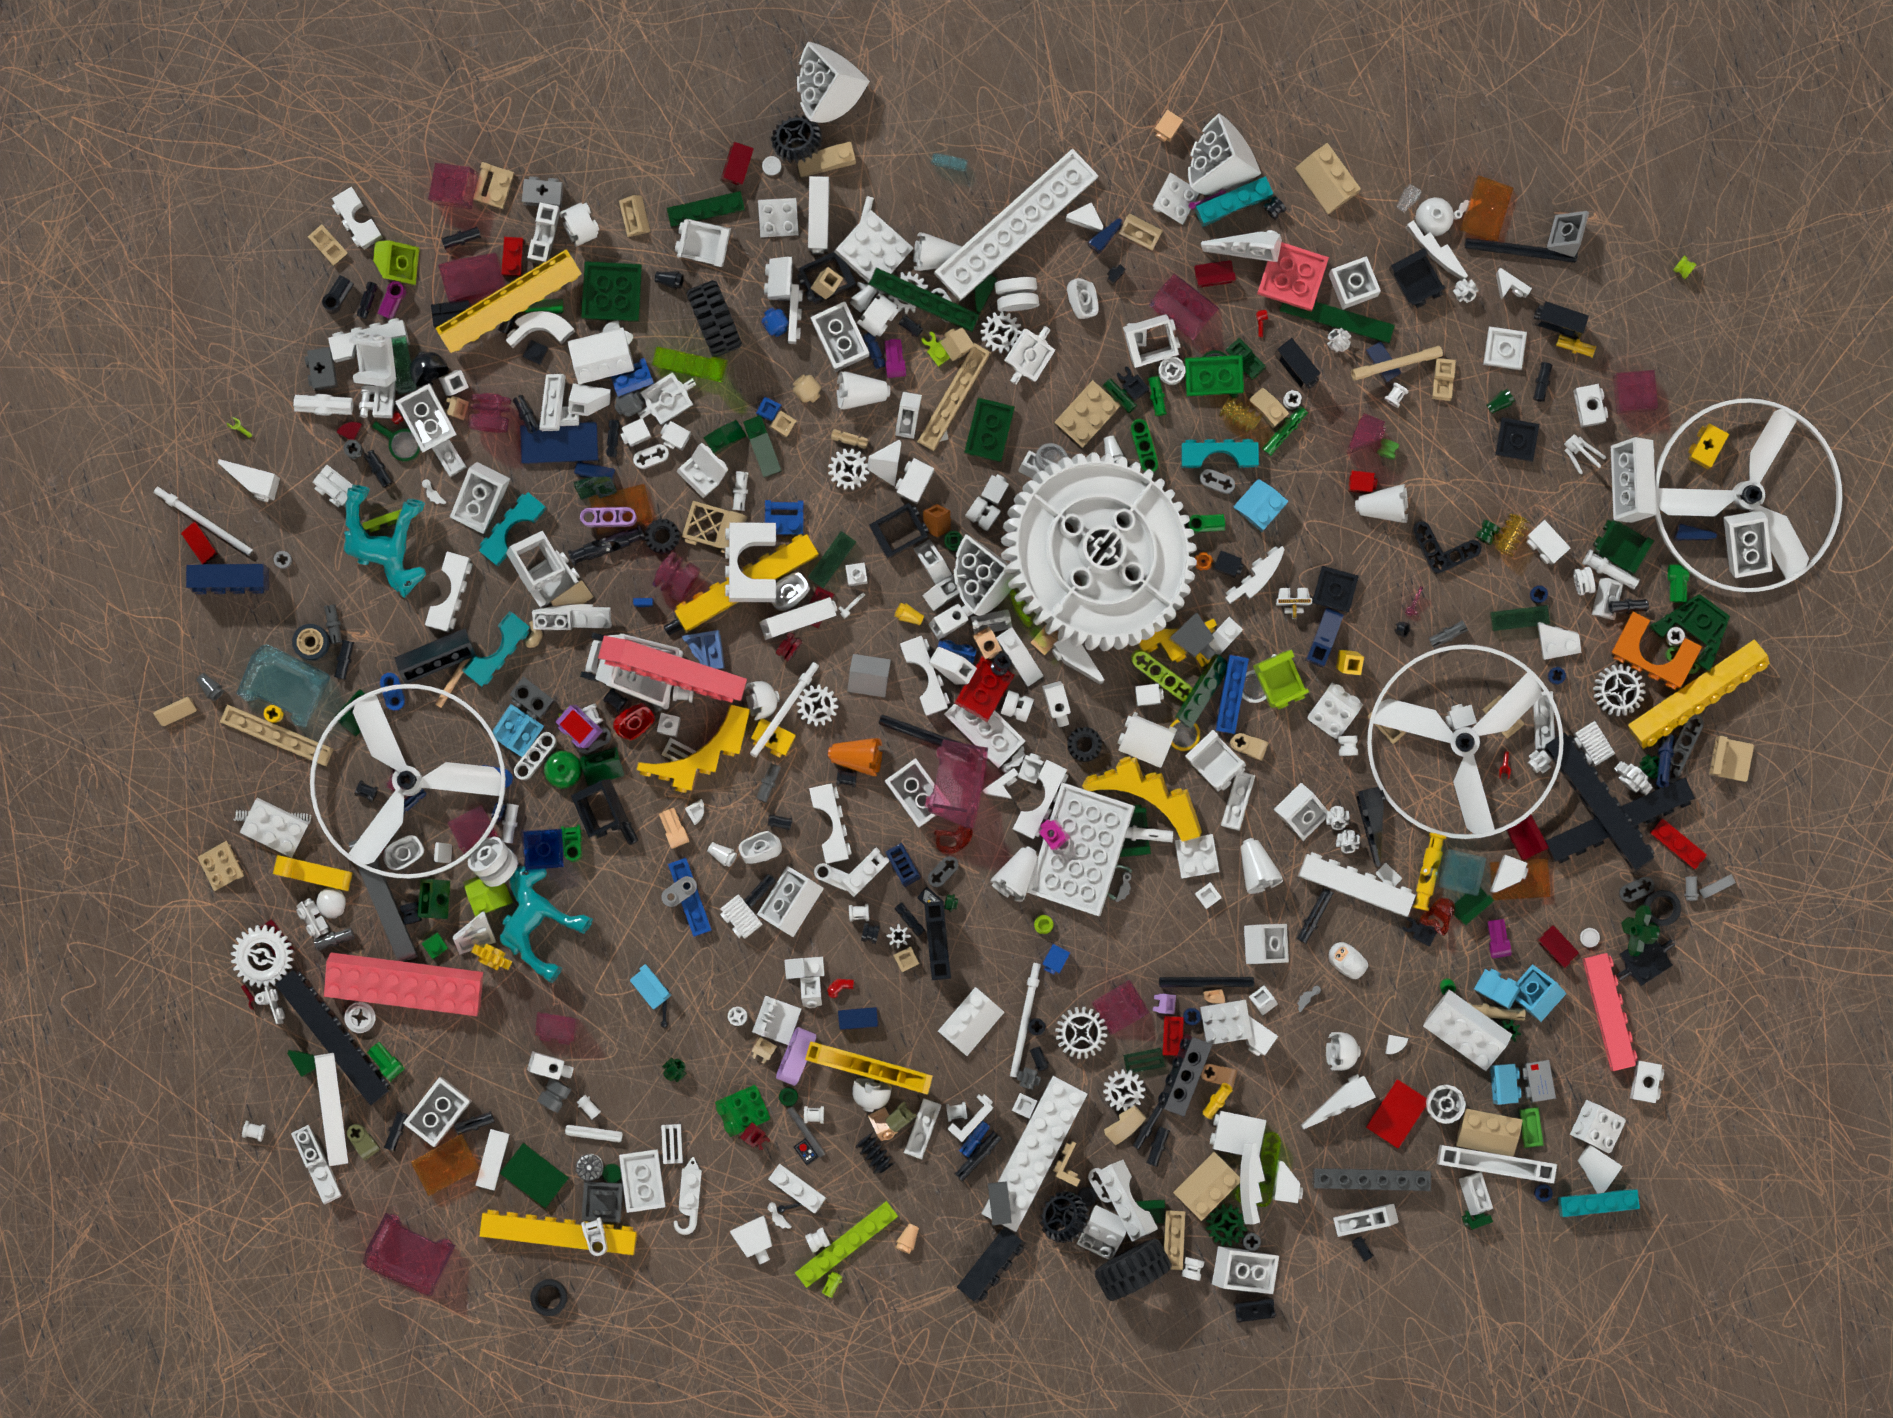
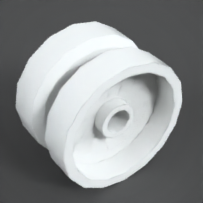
M1019 277L995 283L996 294L1002 296L997 300L998 311H1022L1039 306L1038 295L1031 293L1037 289L1036 278Z
M497 837L486 838L481 846L468 858L469 868L485 885L490 887L499 886L506 882L513 875L518 865L517 856Z

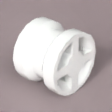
M733 1007L728 1013V1020L731 1024L740 1026L746 1022L748 1015L742 1007Z

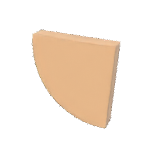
M1222 989L1203 992L1206 1001L1225 1003Z

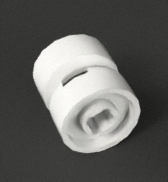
M978 496L965 517L972 522H979V527L988 531L1001 511L993 505L988 506L987 501Z
M1009 690L1001 714L1009 717L1015 715L1017 720L1026 722L1034 699L1027 696L1021 698L1018 693Z

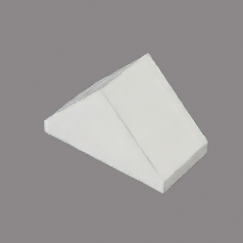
M1092 202L1067 214V222L1099 233L1103 230L1102 222Z

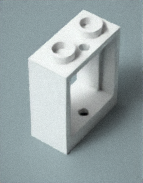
M1167 314L1123 327L1131 361L1135 368L1179 355L1177 348H1180L1178 337H1174L1173 331L1176 330L1173 319L1170 320ZM1164 324L1170 346L1139 355L1134 333Z
M543 531L510 546L506 552L529 592L534 589L539 591L546 586V583L551 581L552 583L559 581L566 570ZM539 546L554 572L533 581L518 555Z

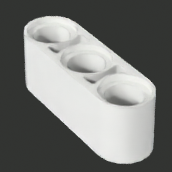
M545 732L537 738L515 766L514 774L517 778L528 780L537 771L557 745L556 737L553 734ZM550 736L553 740L552 744L546 747L543 745V739ZM534 751H538L541 755L540 759L536 762H533L530 758ZM522 766L528 768V774L524 777H521L518 773Z

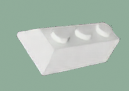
M624 328L568 341L578 385L634 371L633 359Z
M787 866L757 915L794 937L824 888Z
M975 987L938 1032L968 1056L1003 1015L1004 1011Z

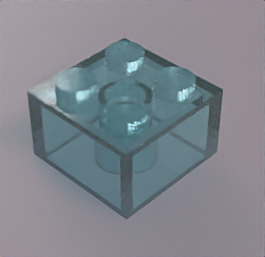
M1446 850L1438 888L1478 896L1486 858L1455 850Z

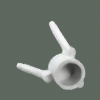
M1575 434L1564 443L1567 447L1564 451L1571 458L1579 474H1583V471L1572 452L1577 454L1581 451L1598 468H1601V465L1583 447L1585 446L1602 459H1606L1605 455L1586 443L1581 437L1578 438Z

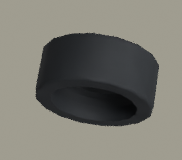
M1668 890L1652 892L1646 897L1643 905L1649 906L1651 911V904L1654 899L1666 897L1673 904V913L1667 919H1658L1651 912L1650 922L1658 926L1671 925L1680 916V900L1674 893Z
M554 1279L540 1281L532 1289L530 1295L533 1309L543 1316H554L560 1313L568 1301V1293L565 1286ZM546 1286L555 1287L560 1293V1302L553 1309L543 1308L538 1302L539 1291Z

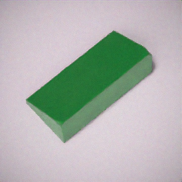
M543 299L530 305L524 312L526 314L537 311L553 314L564 313L563 299Z

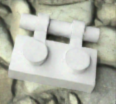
M396 381L386 387L364 384L361 387L362 402L359 403L360 417H368V411L373 410V417L393 418ZM375 394L374 402H369L370 395Z

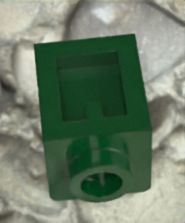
M1464 1210V1216H1461L1464 1226L1469 1227L1470 1230L1493 1222L1491 1215H1485V1212L1474 1215V1220L1471 1219L1468 1210Z

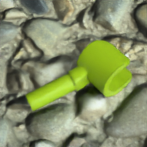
M231 417L235 420L233 427L226 423L229 428L237 429L248 438L252 437V434L241 426L239 419Z

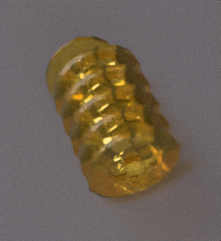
M1228 398L1219 413V417L1226 414V421L1233 418L1232 425L1239 422V429L1246 426L1245 433H1248L1250 430L1253 433L1263 414L1255 417V409L1249 413L1250 406L1242 409V401L1236 405L1237 398H1233L1231 401Z
M1509 513L1508 518L1510 520H1505L1504 522L1507 527L1500 529L1503 534L1498 533L1497 538L1499 540H1495L1493 543L1498 551L1513 557L1514 555L1510 550H1517L1514 543H1521L1517 537H1524L1525 535L1521 530H1528L1524 524L1531 523L1517 514Z

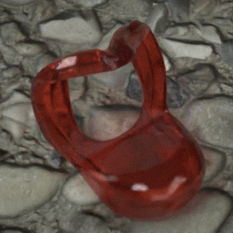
M961 824L956 832L936 829L934 835L936 836L937 849L947 854H953L962 850L972 839V828L968 824ZM941 836L955 838L957 841L956 846H941Z
M1448 898L1438 899L1433 903L1429 911L1422 914L1419 920L1420 923L1427 926L1434 925L1437 933L1445 936L1449 930L1450 920L1455 913L1454 902ZM1429 916H1436L1441 919L1443 927H1440V923L1436 919L1428 920Z

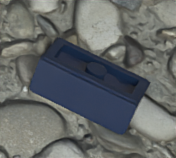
M1381 341L1365 351L1373 365L1392 360V357ZM1399 368L1381 372L1379 375L1386 384L1400 375L1401 371Z
M578 462L574 474L579 477L612 483L615 469Z
M877 1007L838 1010L839 1030L878 1027Z

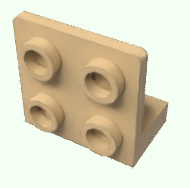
M1724 736L1716 737L1709 775L1746 782L1748 780L1754 745L1730 740Z
M1071 1141L1070 1144L1066 1143L1062 1151L1064 1157L1062 1161H1057L1053 1171L1056 1172V1177L1077 1187L1080 1181L1077 1178L1078 1174L1069 1169L1066 1172L1063 1171L1076 1145L1075 1142Z

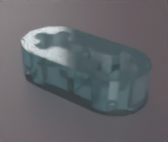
M933 153L931 159L932 165L958 171H966L968 163L967 160L937 153Z

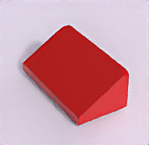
M193 522L181 533L202 565L218 555L197 522Z

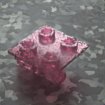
M482 805L447 823L458 843L459 849L463 854H466L480 840L491 822ZM494 828L492 829L487 838H498Z

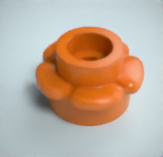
M1200 552L1199 555L1195 556L1197 560L1196 568L1198 570H1208L1211 568V563L1213 562L1211 555H1208L1207 552Z

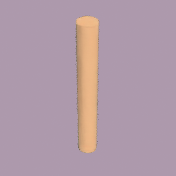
M471 658L459 664L444 691L452 692L463 674L462 669ZM441 694L435 704L442 708L448 697Z

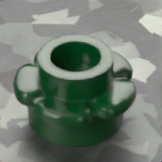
M947 894L944 909L949 910L951 913L952 909L956 910L958 905V898H955V894Z

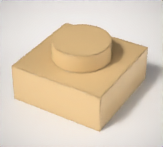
M779 411L769 428L787 437L796 420Z
M911 947L894 955L902 972L919 964Z

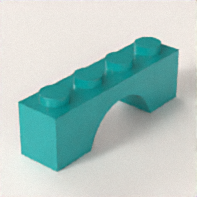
M1265 176L1196 206L1195 212L1201 226L1205 227L1241 208L1272 198L1274 193Z
M1214 439L1204 440V443H1197V440H1185V443L1181 444V468H1200L1205 458L1214 453H1225L1231 456L1238 468L1259 466L1258 442H1254V439H1243L1242 442H1235L1234 439H1225L1223 443H1216Z
M529 492L526 495L522 494L517 499L516 503L518 504L514 509L510 508L505 513V520L501 524L497 523L491 531L493 534L490 538L486 537L479 545L481 547L479 552L497 567L508 556L506 554L508 551L507 534L512 526L523 521L535 523L547 509Z
M511 611L498 624L502 636L498 650L487 657H472L462 669L466 675L481 687L483 684L487 685L493 678L492 673L504 665L505 657L508 654L511 655L516 650L518 641L520 639L524 640L529 634L528 629L530 626Z
M1638 1189L1557 1197L1559 1215L1561 1217L1640 1209Z

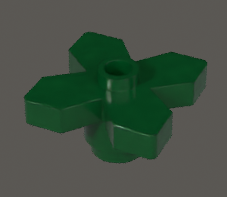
M1641 905L1636 909L1635 918L1627 917L1621 923L1623 932L1631 935L1628 943L1630 956L1640 955L1643 952L1644 943L1653 944L1658 940L1660 929L1658 925L1650 922L1651 911L1647 905Z

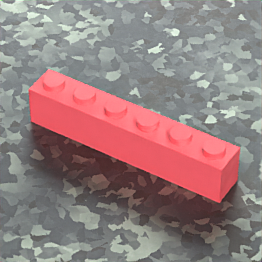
M1607 953L1583 958L1582 961L1610 1070L1616 1071L1636 1066L1635 1061H1638L1637 1054L1631 1048L1630 1043L1633 1042L1631 1032L1627 1031L1626 1028L1628 1023L1627 1015L1625 1012L1622 1013L1621 1005H1623L1621 994L1617 993V977L1612 974L1611 967H1614L1612 958Z

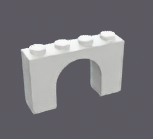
M729 523V528H725V540H729V547H725V559H729V566H725V577H729V585H725V596H729V602H775L776 580L748 578L740 571L737 559L740 553L748 547L775 546L776 523Z

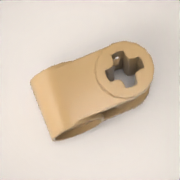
M1243 733L1235 734L1230 739L1232 749L1260 761L1263 760L1269 744L1262 739ZM1241 737L1242 742H1244V745H1240L1238 747L1237 742H1235V739H1239Z

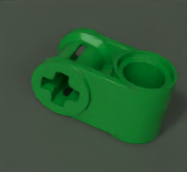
M578 824L577 827L566 828L561 826L564 856L571 862H577L582 857L581 825ZM571 848L578 849V855L574 858L568 856V851Z

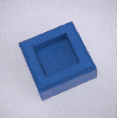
M764 396L756 414L773 422L782 405Z
M633 598L634 607H654L653 598Z

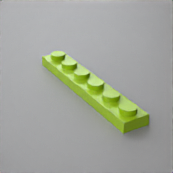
M887 1201L797 1270L795 1274L806 1288L896 1219L898 1215Z

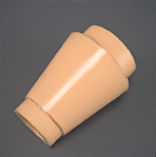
M908 1224L896 1241V1248L910 1254L911 1250H914L919 1228Z

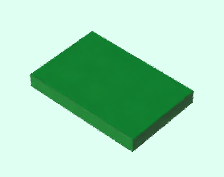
M1242 355L1185 358L1187 396L1244 393Z

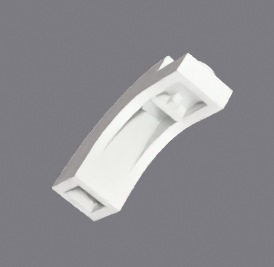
M537 311L518 318L515 323L519 328L510 331L506 341L514 348L529 333L541 330L553 335L562 345L575 330L562 317L550 312Z

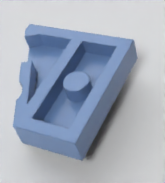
M720 630L682 636L700 664L715 669L725 668Z

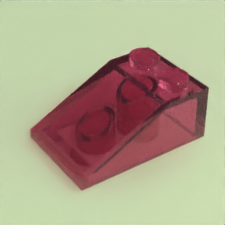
M496 253L457 259L438 265L449 302L474 299L495 293L505 287Z

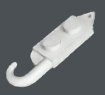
M694 1157L691 1158L685 1168H682L679 1210L683 1214L690 1216L689 1226L686 1229H681L678 1226V1222L674 1221L675 1230L682 1235L692 1233L697 1225L702 1170L699 1169Z

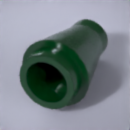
M1505 389L1504 391L1501 390L1486 406L1494 414L1497 411L1512 406V403L1516 400L1510 391Z

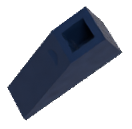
M1326 607L1305 661L1322 668L1325 666L1344 614Z

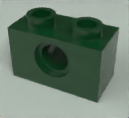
M420 879L418 917L448 919L451 881Z

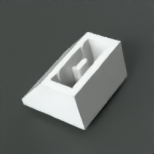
M1095 1205L1086 1222L1088 1226L1084 1227V1233H1081L1077 1245L1110 1260L1114 1257L1127 1231L1118 1215Z

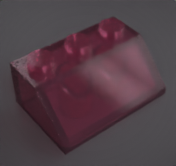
M1175 273L1159 289L1149 303V306L1155 312L1161 315L1167 314L1170 320L1173 319L1175 326L1193 340L1219 310L1215 304Z

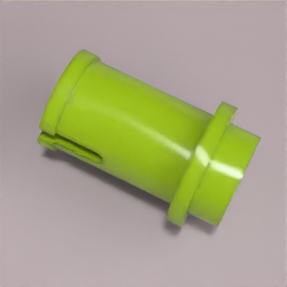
M836 1272L828 1275L829 1279L822 1290L824 1295L831 1298L839 1283H842V1276Z

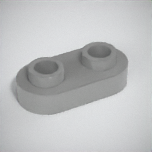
M688 876L681 878L663 891V903L669 907L677 906L696 892V881ZM686 882L691 885L688 890H685L683 887ZM670 893H673L675 896L674 900L672 901L668 900V895Z

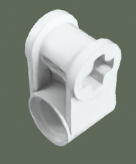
M599 1217L597 1220L588 1223L581 1222L590 1253L595 1256L605 1254L608 1246L601 1218ZM597 1241L603 1244V1250L600 1253L595 1252L593 1249V1245Z

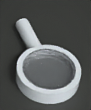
M1255 670L1246 672L1242 698L1250 703H1259L1266 699Z

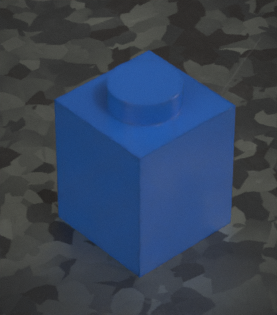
M1052 944L1042 963L1045 966L1044 970L1053 975L1055 972L1060 973L1070 952Z

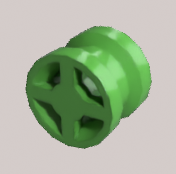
M1382 438L1380 442L1381 447L1376 453L1382 457L1394 460L1395 450L1399 448V444Z

